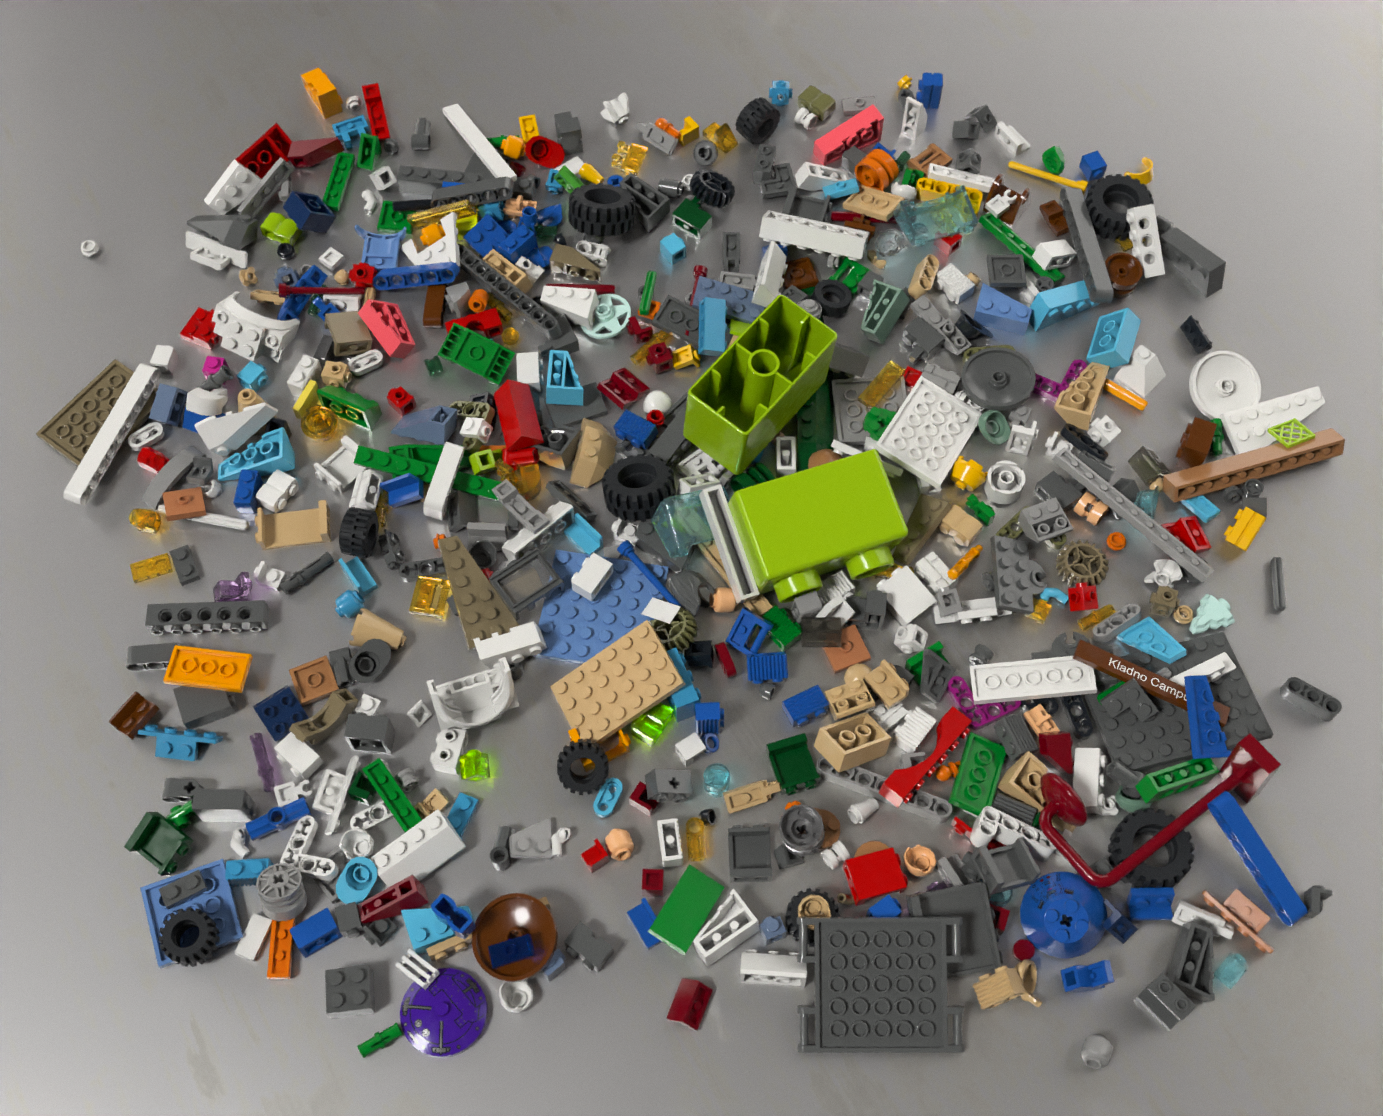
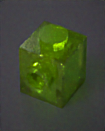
M472 749L467 751V754L459 756L461 780L478 782L490 778L488 754L482 753L478 749Z

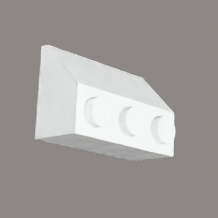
M771 240L762 258L752 298V303L768 307L778 295H781L778 291L784 283L782 274H785L788 266L785 264L786 255L775 241Z
M749 949L741 954L740 983L804 987L807 978V963L797 962V955L799 953L795 952L789 953V955H780L778 951H768L767 954L759 953L758 950Z

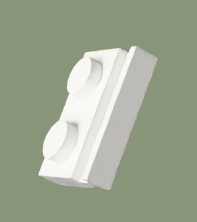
M880 699L875 702L876 706L865 711L886 733L904 719L909 712L900 702L888 710Z

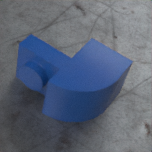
M1102 960L1088 966L1075 965L1060 970L1065 992L1093 991L1105 988V985L1115 982L1110 960Z

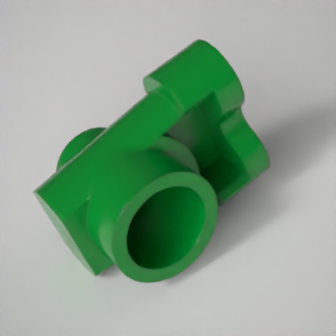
M193 800L188 801L183 806L178 805L171 808V813L166 816V819L180 830L192 824L190 817L197 815L192 810Z

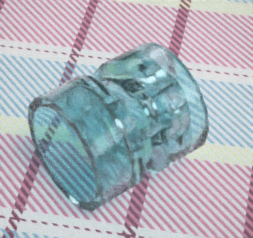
M714 763L709 765L703 775L704 790L711 797H722L723 792L729 791L730 772L723 764Z

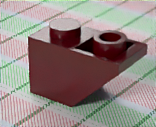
M1064 731L1039 733L1040 754L1058 771L1073 774L1074 760L1071 752L1073 740L1070 733Z

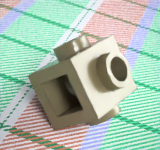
M1159 586L1156 592L1151 593L1149 603H1152L1150 613L1170 617L1172 612L1178 609L1180 599L1177 598L1178 591L1168 586Z

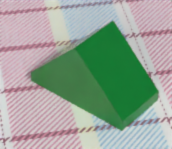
M361 133L356 167L374 170L382 154L378 136Z

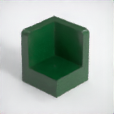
M359 771L348 793L351 799L370 806L377 791L369 779L365 778L364 773Z

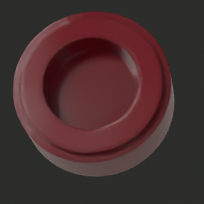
M1025 939L1018 940L1012 948V954L1019 962L1025 959L1031 960L1035 953L1033 944Z

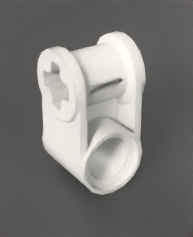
M586 240L579 241L576 245V251L595 266H606V258L611 251L607 245Z

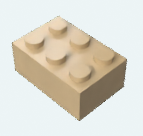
M867 712L819 728L814 747L840 773L885 756L891 737Z

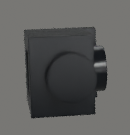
M712 640L694 641L695 643H690L689 648L684 650V658L688 661L689 667L709 666V668H713L714 650Z

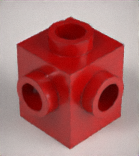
M367 263L353 264V269L349 271V280H351L355 287L375 288L373 279L377 275V270Z
M1087 582L1076 583L1075 588H1068L1070 612L1099 609L1096 585L1088 586Z

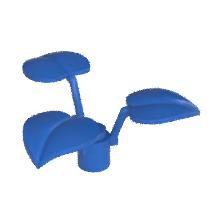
M557 204L536 212L534 207H525L522 210L523 217H520L518 226L510 220L497 221L509 235L520 227L523 222L527 228L532 229L536 236L534 227L536 223L538 225L542 224L546 228H552L562 222L561 204ZM537 243V247L525 257L536 266L547 267L550 266L549 259L553 250L548 246L539 248Z

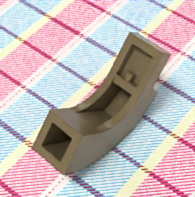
M346 688L333 691L324 707L317 714L309 719L293 723L289 730L302 743L309 741L312 745L331 735L346 721L348 714L352 713L359 700Z

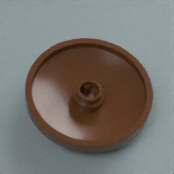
M522 893L506 894L491 901L479 914L475 922L476 928L472 932V948L479 965L489 975L506 982H521L539 974L551 961L558 941L557 925L551 911L538 899Z

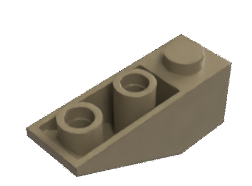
M555 244L549 259L551 271L601 282V272L598 267L573 247Z

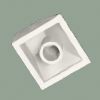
M1141 344L1131 354L1129 363L1121 367L1115 379L1144 399L1166 377V374L1156 354Z

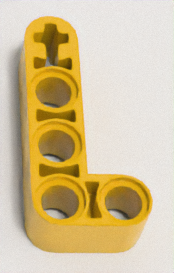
M930 178L918 179L916 184V198L918 200L963 210L961 221L965 225H973L976 222L983 195L980 190Z

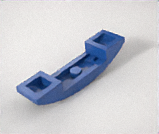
M313 265L294 287H321L328 275L316 265ZM290 294V296H287L276 320L288 321L295 318L299 320L298 315L312 294Z

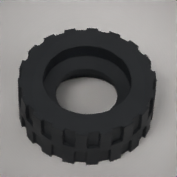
M828 279L817 283L811 299L821 305V314L823 316L838 318L843 316L844 313L846 314L852 301V295L844 283ZM823 295H834L840 300V302H829L823 297Z

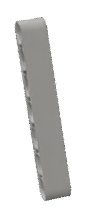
M823 756L817 760L816 771L817 774H820L821 779L894 806L879 794L880 790L878 787L882 786L887 777L856 766L845 770L850 775L845 778ZM827 764L830 766V769L823 770L820 766ZM866 779L869 784L862 785L859 780ZM916 789L912 792L914 794L912 799L907 804L903 802L899 807L902 810L936 823L947 822L952 813V805L947 800L921 790L917 791ZM924 801L927 807H920L917 802ZM943 808L947 814L941 815L937 812V809Z

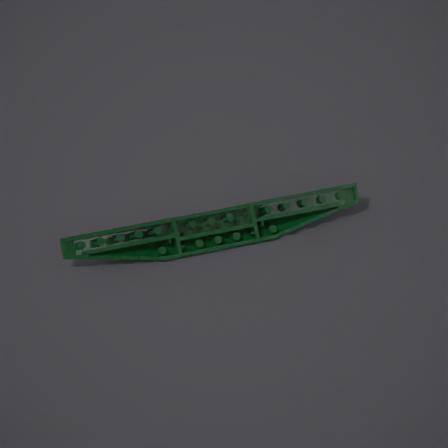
M815 286L801 289V291L808 295V299H811ZM821 314L818 320L825 324L823 315ZM828 370L825 382L797 412L796 472L809 469V458L814 452L821 449L834 450L831 447L834 440V405L831 386L833 371Z

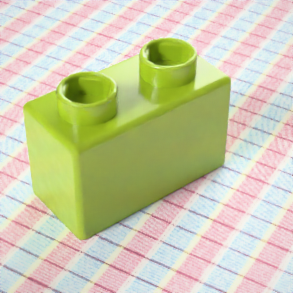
M778 295L688 390L683 429L684 437L730 472L740 475L825 382L837 340V333L786 296Z
M877 449L868 450L734 492L728 502L759 593L763 594L775 590L780 603L792 602L795 597H802V595L809 594L810 592L813 593V591L818 592L823 587L819 575L847 567L852 580L867 578L889 569L894 565L891 551L908 535V528Z

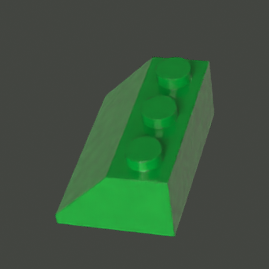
M329 385L317 390V395L324 412L372 431L382 415L380 406L376 401L364 399L357 393L352 394L343 387Z

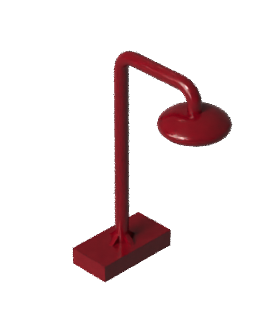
M1251 733L1237 743L1219 770L1218 775L1224 780L1105 875L1094 872L1053 826L1052 817L1054 815L1073 826H1083L1088 818L1085 805L1076 791L1063 778L1054 773H1045L1040 779L1042 796L1047 804L1039 816L1040 829L1085 881L1099 888L1110 887L1119 882L1209 810L1208 803L1222 792L1227 791L1230 793L1234 790L1248 804L1260 794L1281 764Z

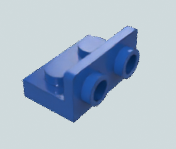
M1173 887L1130 888L1126 900L1130 920H1172L1171 904L1175 896Z

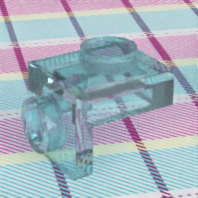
M1230 952L1227 958L1214 971V976L1231 990L1247 971V961L1238 953L1234 955Z

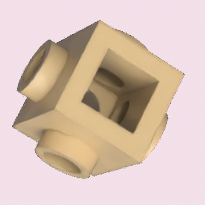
M326 361L321 377L326 386L333 385L346 389L347 383L351 381L352 373L348 365L343 362Z

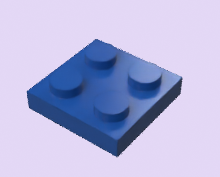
M487 213L463 239L483 258L492 249L499 253L498 245L509 234Z

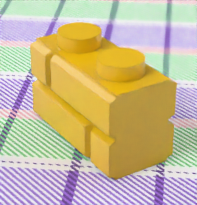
M1245 507L1244 510H1238L1234 517L1237 520L1233 527L1229 525L1224 533L1227 536L1225 541L1245 552L1266 520V517L1248 507Z

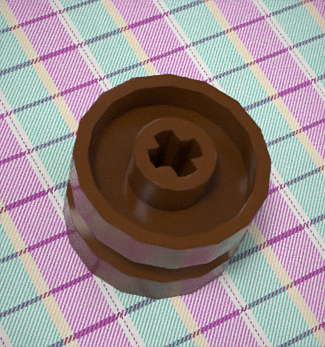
M1119 252L1112 254L1105 261V266L1113 288V298H1126L1132 294L1142 276V266L1134 256L1128 253Z

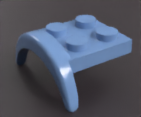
M355 225L356 233L365 240L361 262L375 267L377 272L382 269L397 268L400 244L406 236V227L398 233L383 235L366 231L359 225Z

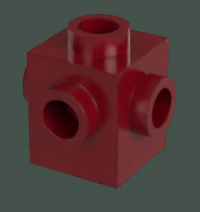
M664 342L653 344L647 348L648 355L646 360L648 365L653 367L656 375L673 369V353Z

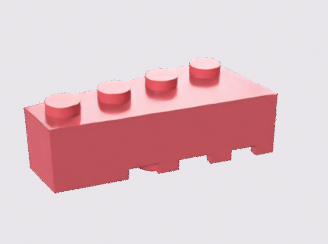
M872 104L814 141L813 153L821 164L826 166L841 159L844 151L849 150L853 145L861 150L881 141L884 117Z

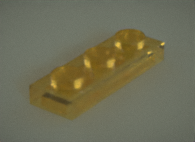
M890 360L858 397V401L870 409L876 407L904 375L905 369Z

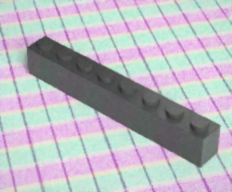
M400 165L397 182L400 192L432 195L435 189L442 188L443 181L471 183L494 179L495 177L486 174ZM517 178L514 181L511 198L517 199L518 195H522L523 200L535 201V181Z

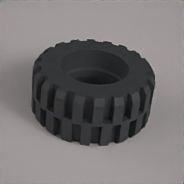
M1116 174L1115 176L1107 175L1105 178L1102 177L1097 182H1094L1088 191L1085 202L1095 234H1099L1100 238L1103 239L1108 238L1110 239L1109 241L1119 240L1121 242L1126 239L1130 240V225L1126 219L1127 213L1112 211L1105 204L1119 203L1128 209L1154 204L1151 192L1147 191V186L1144 183L1141 184L1140 180L1136 178L1132 179L1131 176H1122V174ZM1140 220L1139 226L1143 229L1144 223Z
M593 183L582 185L580 188H575L570 194L569 223L575 230L578 229L579 232L590 236L610 237L625 234L634 225L635 198L628 190L622 189L619 186H613L612 184Z
M637 454V456L631 455L625 459L621 458L617 463L611 464L609 469L607 468L602 478L603 494L608 511L624 521L645 522L647 519H656L658 515L662 516L665 514L666 510L672 507L676 499L672 468L666 461L659 457L654 458L653 455L643 456V454Z
M1146 808L1144 812L1139 809L1125 816L1109 839L1111 841L1108 845V852L1111 853L1109 856L1110 864H1115L1116 867L1135 852L1133 840L1137 835L1155 836L1174 821L1176 816L1172 814L1167 816L1165 811L1161 809L1154 812L1153 808ZM1182 830L1165 844L1169 855L1167 865L1164 867H1152L1142 862L1122 878L1121 881L1125 884L1127 882L1131 883V888L1174 887L1185 877L1191 869V864L1194 862L1195 855L1192 852L1195 850L1194 843L1189 841L1192 838L1190 832Z

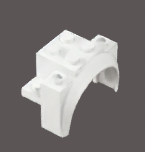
M234 292L216 304L212 321L216 322L213 332L223 337L221 347L253 362L262 355L278 363L282 360L286 345L296 337L300 324L297 318L281 321L256 314L236 301L240 292Z
M506 657L499 659V667L435 686L433 679L426 681L441 730L453 728L454 726L460 727L462 730L483 726L501 719V715L506 710L519 706ZM499 686L495 693H493L492 688ZM453 700L454 705H451L447 702Z

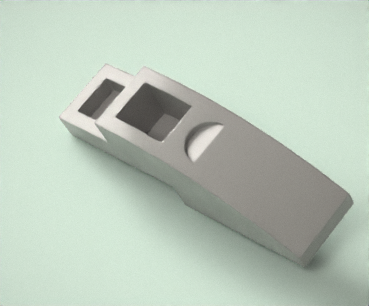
M922 295L910 304L909 307L917 317L919 316L945 337L944 348L958 356L971 347L972 344L949 318L946 320L925 295Z

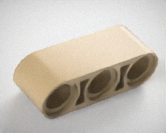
M932 254L927 255L916 266L908 293L915 300L925 295L933 285L939 268V260Z

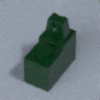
M695 196L692 200L685 198L672 213V224L701 240L712 228V216L702 210L701 206L704 202L702 203Z

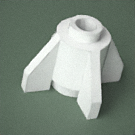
M625 92L616 99L603 102L605 109L600 113L604 119L620 125L628 121L630 116L629 102Z
M1159 559L1154 562L1156 570L1147 575L1144 582L1153 583L1155 581L1159 586H1168L1174 589L1175 581L1181 580L1183 574L1177 562L1170 559Z

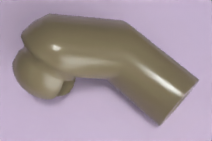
M838 894L837 901L847 906L855 904L852 895Z

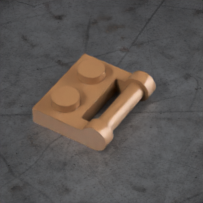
M931 143L922 153L915 158L909 159L907 166L923 171V178H928L930 163L948 167L952 164L953 159L934 143ZM930 154H932V156L929 157L927 160H925V161L922 162L921 164L919 163V162H921L923 159H925L926 157H928Z

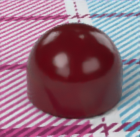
M511 162L509 165L517 175V178L524 175L526 168L522 164Z

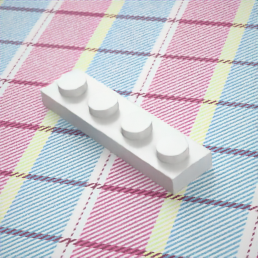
M932 163L928 167V178L974 188L983 193H989L995 180L994 178Z

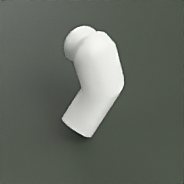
M367 189L362 192V198L365 197L364 200L367 201L364 211L371 214L377 204V199L373 191Z
M238 827L232 834L231 847L242 859H246L251 854L245 847L246 830Z
M560 828L551 837L552 857L562 856L561 846L571 836L569 828Z

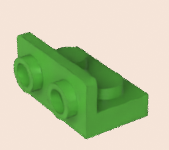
M565 165L553 177L569 194L575 188L585 185Z

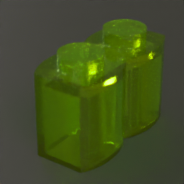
M661 702L639 718L632 721L630 726L632 728L631 734L652 747L674 716V710Z

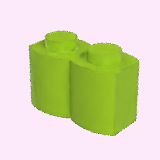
M271 212L260 226L261 233L266 238L278 241L281 244L289 243L292 246L303 233L296 226L297 224L293 219H287L282 214Z

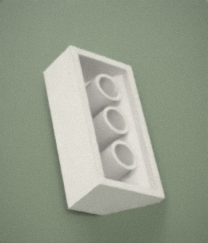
M561 501L556 505L550 506L547 512L543 514L550 523L535 534L527 528L521 529L517 536L504 543L502 547L504 557L511 562L523 557L524 553L530 549L534 550L538 547L540 552H543L563 536L564 530L575 522L574 507Z
M437 809L369 859L375 864L379 877L390 887L410 875H414L421 881L465 849L466 846L446 815Z

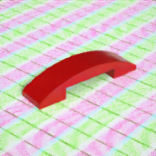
M378 83L364 85L362 90L372 135L378 136L379 141L389 139L390 134Z

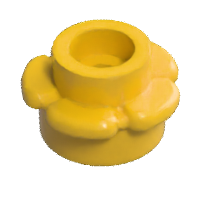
M908 75L902 77L897 83L899 89L910 88L912 77L909 78Z

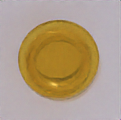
M506 328L501 335L502 341L507 345L517 343L519 340L518 331L514 328Z

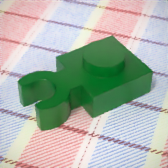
M971 494L965 504L970 509H973L975 511L974 515L988 527L993 523L995 517L994 510L983 501L979 502L978 498Z

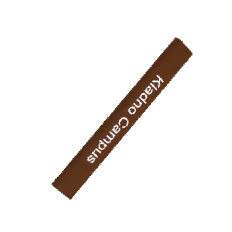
M1081 639L1077 643L1073 659L1125 683L1134 677L1145 692L1188 711L1184 686ZM1214 701V709L1219 713L1220 720H1218L1219 725L1224 727L1228 719L1230 707Z

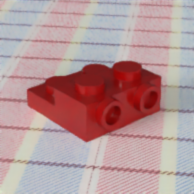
M198 307L180 332L181 338L212 350L221 338L220 335L213 332L216 322L212 321L215 310L211 309L209 312Z

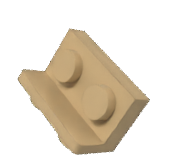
M885 659L881 661L879 667L864 676L865 682L888 710L908 697L909 684L904 678L898 676L895 667Z

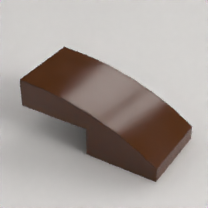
M1055 200L1039 206L1046 223L1057 237L1069 232L1066 218L1063 216L1064 210Z

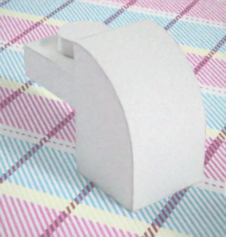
M198 387L188 392L186 410L205 416L222 414V407L228 401L227 389L221 387L209 392Z

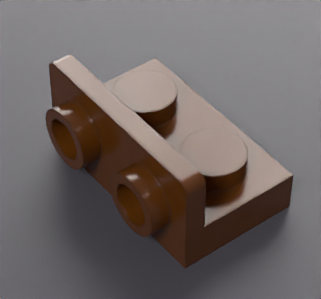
M135 691L111 717L109 723L121 734L133 740L138 734V730L143 729L160 708Z

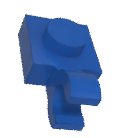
M319 296L312 301L321 310L317 315L324 322L325 314L341 312L332 302L326 305Z

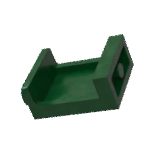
M805 733L766 744V753L775 779L780 785L781 795H794L798 790L804 788L810 790L820 784L821 777L820 774H817L807 746L808 740Z
M146 812L124 847L130 852L137 851L159 869L158 874L160 876L173 874L178 869L179 862L190 851V845L194 840L159 812Z

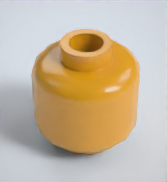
M508 135L506 140L503 139L501 149L504 150V156L518 160L524 156L526 144L523 138Z
M433 223L421 230L422 236H420V239L424 246L428 245L429 247L446 236L441 225L438 226L436 223Z

